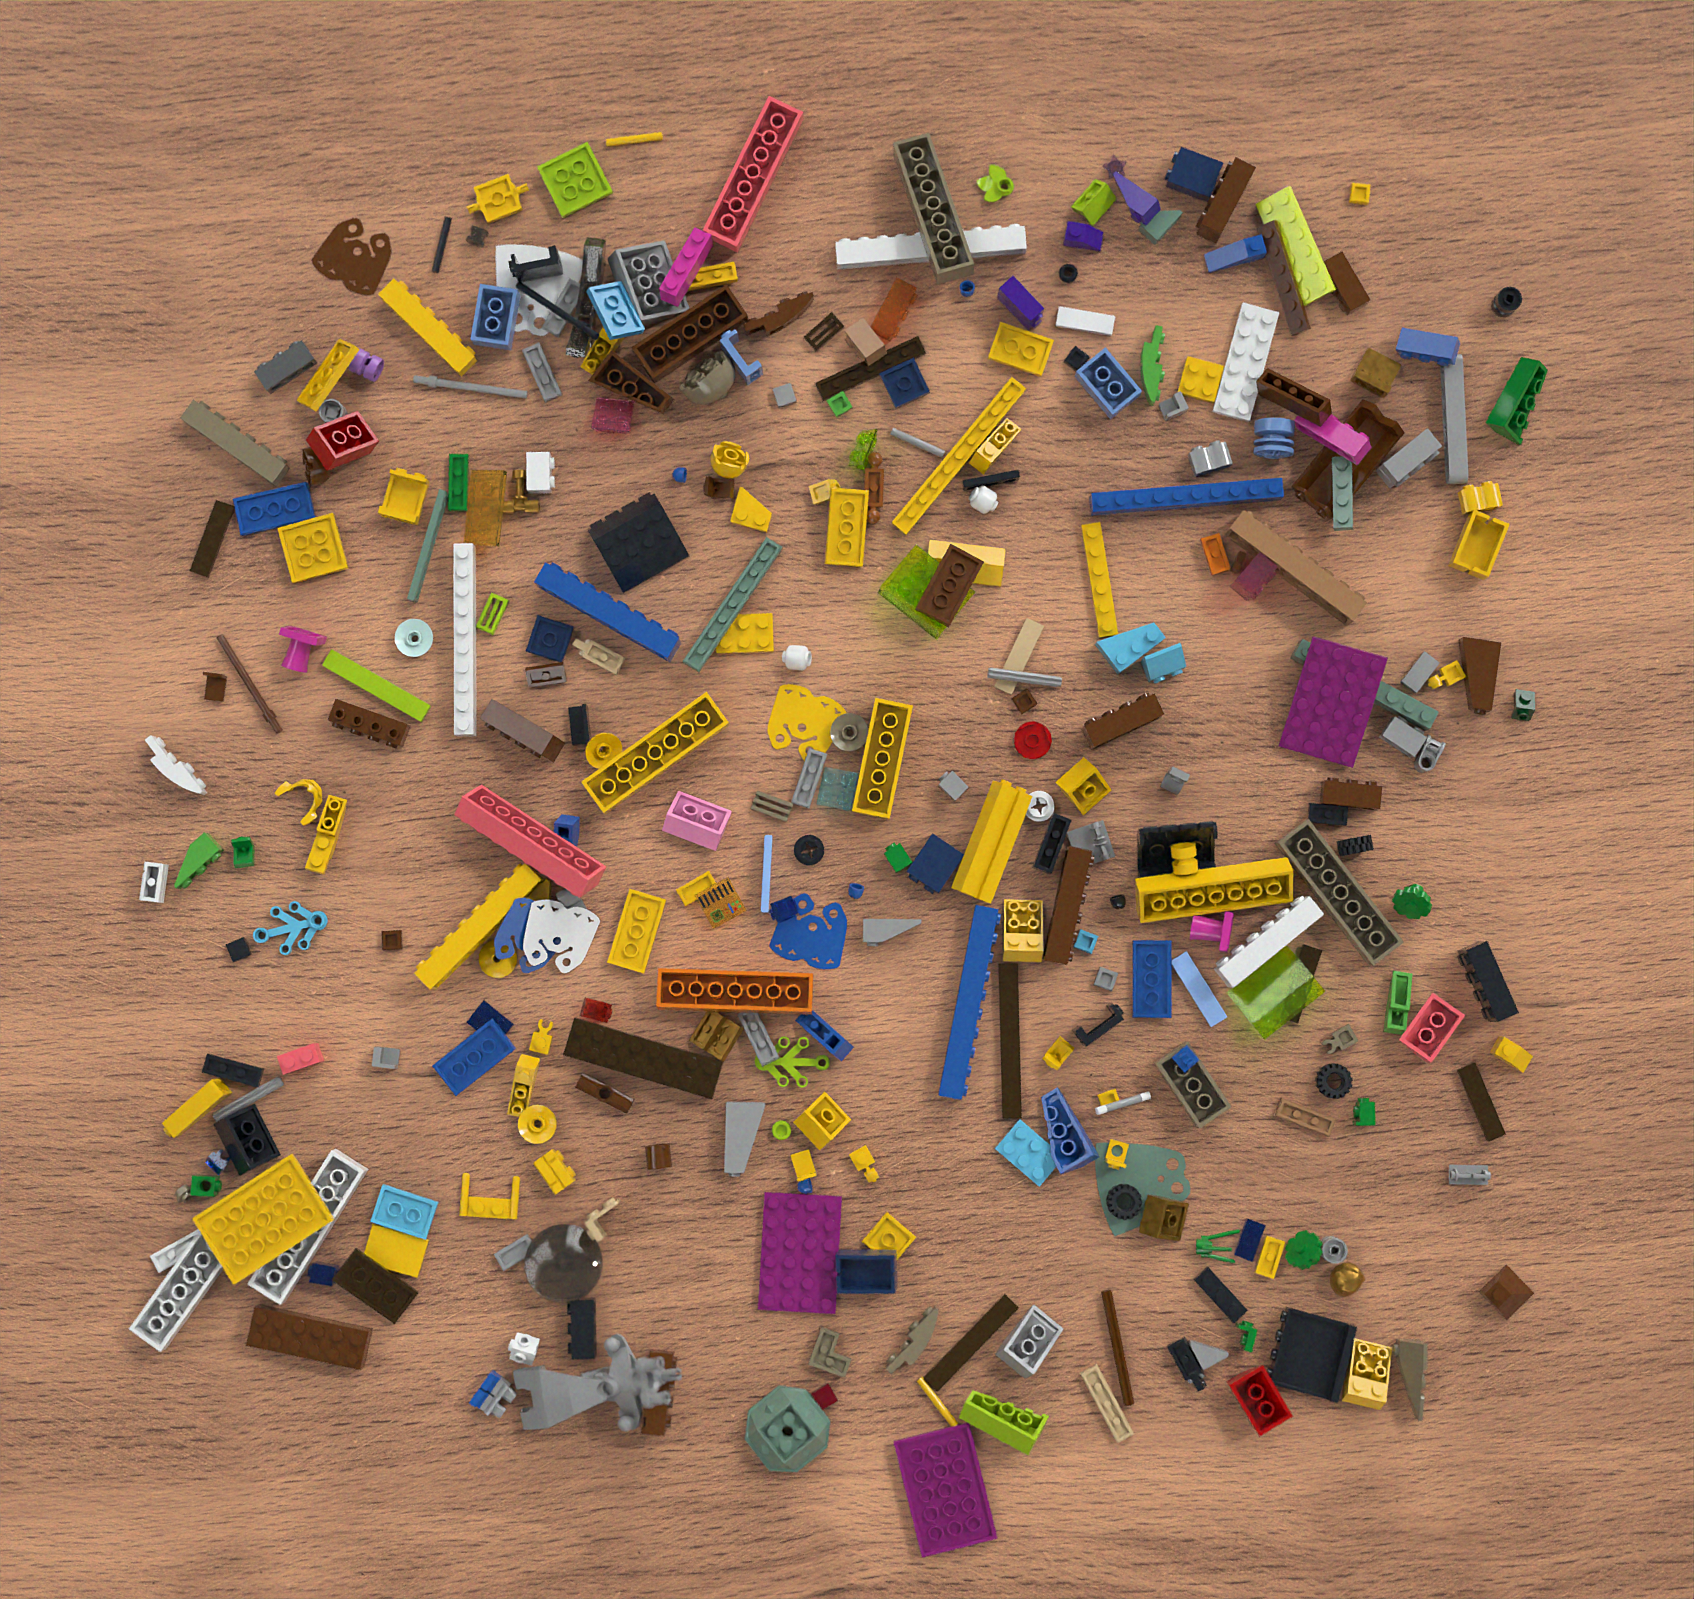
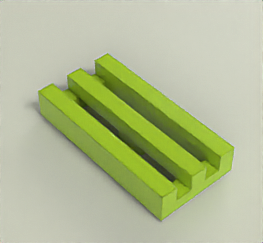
M491 593L476 628L494 635L509 600ZM495 598L497 600L484 627L482 626L483 621ZM502 601L503 604H502V606H501V608H500V610H499V613H498V615H497V617H496V619H495V621H494V624H493L492 628L489 629V626H490V624H491V622H492V620H493V618H494V615H495V613H496V611H497V609H498V607H499V605H500V602Z

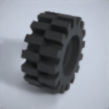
M1371 835L1336 841L1339 856L1374 850Z
M1327 1064L1317 1072L1318 1076L1315 1079L1317 1081L1316 1087L1325 1097L1332 1099L1343 1098L1345 1094L1350 1092L1349 1089L1353 1086L1351 1084L1353 1078L1350 1076V1071L1340 1064ZM1334 1073L1338 1074L1341 1078V1085L1336 1089L1330 1088L1327 1084L1328 1076Z
M1118 1184V1186L1112 1187L1113 1189L1109 1190V1194L1106 1197V1205L1110 1213L1116 1218L1123 1220L1132 1219L1135 1215L1137 1216L1139 1210L1141 1211V1204H1143L1142 1196L1138 1190L1129 1184ZM1122 1194H1127L1131 1197L1132 1203L1127 1209H1121L1117 1205V1199Z

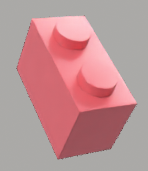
M313 1043L277 1056L283 1075L324 1061L318 1043Z

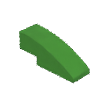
M1394 970L1392 972L1383 1032L1402 1035L1407 1028L1412 973Z

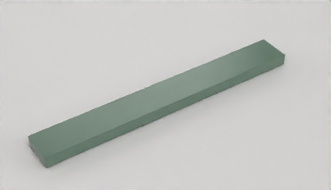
M767 537L765 538L684 658V664L698 673L701 671L782 551V546Z

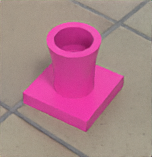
M294 626L281 627L279 635L291 638L281 666L307 673L311 646L325 644L327 636Z
M1225 912L1224 921L1200 915L1193 916L1190 940L1220 942L1219 951L1228 953L1234 914Z

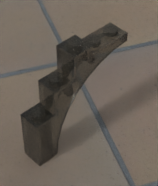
M587 237L584 244L575 318L586 322L595 331L597 312L586 291L589 287L603 284L606 240ZM572 326L566 347V355L574 358H585L588 348L592 346L594 339L588 335L581 334L577 331L576 327Z

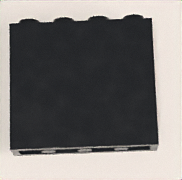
M1286 1307L1285 1311L1282 1310L1280 1315V1322L1282 1324L1280 1330L1276 1331L1275 1341H1277V1344L1270 1354L1272 1363L1271 1367H1268L1266 1370L1276 1386L1324 1398L1338 1404L1357 1327L1346 1322Z

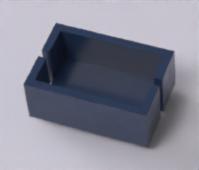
M838 1250L836 1254V1273H838L836 1276L837 1294H895L898 1288L897 1271H895L897 1268V1250Z

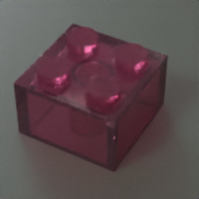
M1259 552L1230 587L1246 601L1250 598L1255 599L1264 589L1263 583L1267 585L1277 574L1274 572L1277 566Z

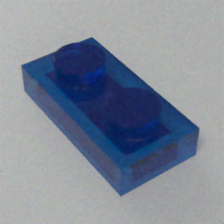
M1246 1218L1234 1255L1253 1262L1266 1225Z

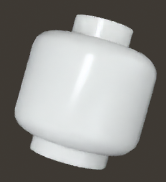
M984 485L979 488L975 487L969 496L971 507L983 514L989 511L993 512L998 505L996 501L997 494Z
M790 645L786 651H783L782 661L785 662L786 667L790 670H805L811 664L812 654L806 646Z

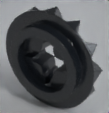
M805 835L796 841L794 855L804 865H815L823 858L824 845L818 837ZM806 842L810 847H817L812 851L813 858L808 853L801 854V852L806 850Z

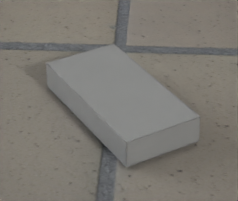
M1424 651L1401 680V683L1416 694L1439 665V662Z
M526 1234L496 1252L494 1256L502 1270L505 1271L536 1252L537 1248L530 1236Z

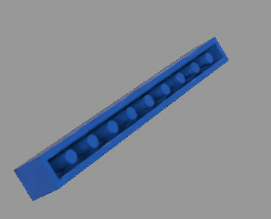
M1282 478L1097 492L1091 493L1089 499L1091 516L1280 501L1284 497Z
M975 905L938 1093L939 1096L962 1100V1096L967 1094L968 1085H965V1080L971 1074L972 1066H969V1060L974 1058L975 1047L972 1044L973 1039H977L979 1033L976 1023L982 1017L983 1009L980 1008V1003L985 1001L986 990L983 987L984 982H988L990 971L987 970L988 963H992L994 952H991V946L996 944L997 933L994 931L995 925L1000 924L1001 914H998L999 909Z

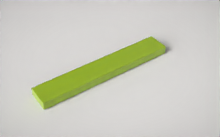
M333 649L330 650L322 664L325 668L420 722L424 720L431 708V705Z

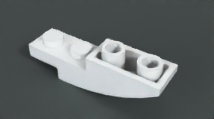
M150 735L145 739L156 754L150 760L159 771L171 781L187 790L202 795L207 794L204 789L206 787L205 783L200 778L197 779L194 776L193 772L195 771L188 762L185 764V762L179 761L176 764L177 759L171 752L168 753L164 747L166 745L160 737L156 738Z

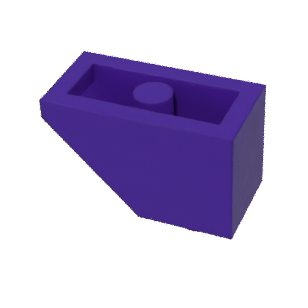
M1068 221L1063 246L1101 251L1103 232L1088 224Z

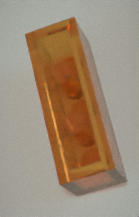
M896 277L871 325L876 335L891 342L893 337L896 338L901 329L898 327L901 321L905 322L909 314L907 310L909 305H914L918 294H916L917 287Z

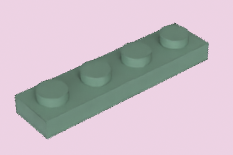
M1332 457L1334 531L1353 530L1352 462L1344 457Z

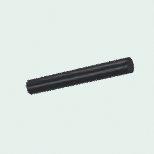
M447 216L444 218L432 267V272L439 273L451 226L452 218Z

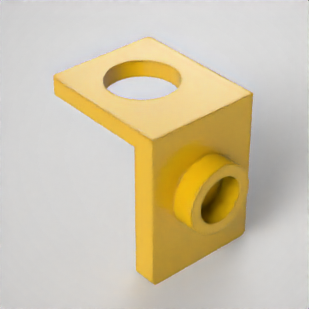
M1110 1139L1104 1159L1106 1163H1109L1108 1167L1117 1170L1120 1167L1126 1168L1124 1161L1129 1144ZM1115 1145H1119L1123 1149V1153L1118 1157L1112 1154V1148Z
M809 1149L791 1154L797 1181L817 1175Z

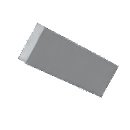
M569 279L555 305L572 315L586 287ZM551 311L542 329L559 337L567 321Z
M540 343L523 349L522 352L545 403L562 396Z
M809 748L791 803L810 808L827 757L826 753Z
M744 1012L737 1014L762 1067L780 1059L759 1014Z

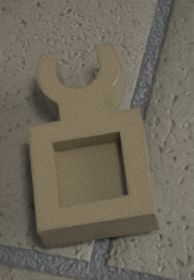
M1347 1024L1331 1033L1333 1036L1332 1040L1325 1039L1321 1044L1329 1043L1331 1049L1326 1051V1053L1332 1054L1336 1047H1339L1342 1051L1358 1042V1039L1350 1025Z

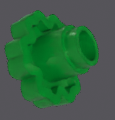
M1411 884L1409 887H1404L1403 890H1396L1392 898L1394 903L1393 909L1399 915H1406L1408 919H1420L1421 916L1427 917L1432 909L1431 897L1418 884Z
M1307 1230L1297 1232L1295 1238H1290L1285 1247L1287 1251L1285 1258L1292 1267H1298L1300 1270L1311 1268L1312 1265H1316L1320 1261L1322 1241L1315 1233H1309Z

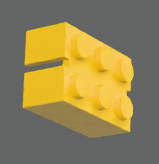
M1477 510L1470 512L1448 566L1462 572L1469 570V575L1481 580L1488 578L1510 524L1496 518L1488 521L1490 516Z

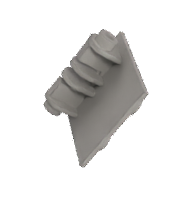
M1103 820L1067 832L1071 846L1092 851V855L1095 856L1093 864L1115 857Z

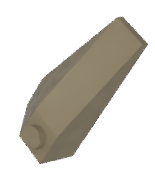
M1396 1339V1344H1393V1355L1396 1356L1414 1417L1418 1421H1423L1424 1394L1421 1393V1389L1426 1387L1423 1370L1427 1371L1428 1344L1420 1339Z

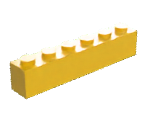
M393 278L378 293L379 297L462 377L477 362L474 356L476 353L469 346L465 348L461 344L463 340L455 332L451 334L447 330L449 328L443 320L438 321L434 318L436 314L428 306L424 308L420 304L422 300L415 293L411 295L407 291L409 288L401 280L397 282Z

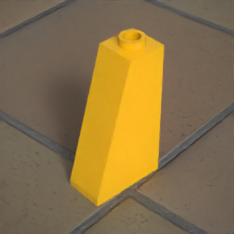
M221 1078L211 1079L162 1122L163 1130L169 1137L177 1138L233 1092Z

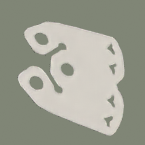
M538 900L531 903L523 941V950L528 962L536 966L547 959L545 949L538 942L542 939L544 945L550 951L560 953L569 947H573L572 951L561 954L555 961L556 966L562 973L570 972L584 960L600 923L599 918L587 909L581 907L566 909L562 903L554 900ZM545 905L541 910L537 907ZM552 906L554 908H558L559 910L553 912ZM574 913L581 915L577 918L576 915H574ZM588 917H590L591 920H594V922L589 923ZM555 937L561 938L559 945L553 943ZM536 950L541 954L537 959L532 956V953ZM565 958L570 959L571 963L569 966L563 965L562 961Z

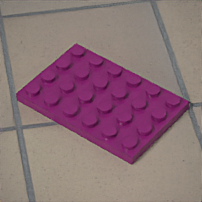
M1312 636L1278 746L1353 768L1388 657Z
M764 1192L758 1310L836 1314V1276L838 1274L836 1273V1254L839 1250L842 1196Z
M968 1422L893 1441L922 1558L998 1539Z

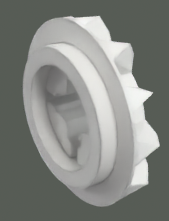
M1043 791L1030 793L1029 795L1033 797L1026 812L1027 817L1038 822L1050 818L1054 812L1052 797ZM1036 798H1038L1040 804H1047L1041 809V815L1038 809H1031V807L1036 805Z

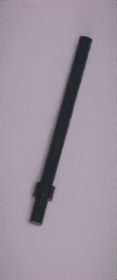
M522 282L516 283L517 289L576 327L577 331L581 334L588 335L594 340L599 338V333L591 329L590 325L586 322L579 321Z

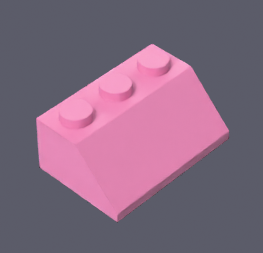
M678 791L666 815L662 831L716 851L732 811Z

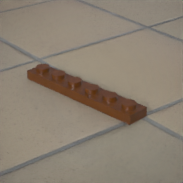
M1277 220L1270 221L1257 227L1259 235L1262 234L1267 251L1266 257L1291 335L1293 336L1311 329L1278 222Z

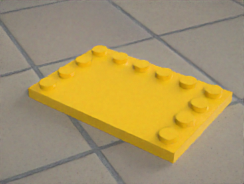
M290 1154L192 1218L233 1285L335 1220L294 1154Z

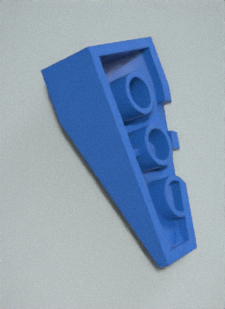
M1057 1087L1042 1096L1043 1111L1048 1128L1047 1134L1051 1145V1157L1060 1174L1084 1167L1099 1158L1090 1138L1060 1089Z

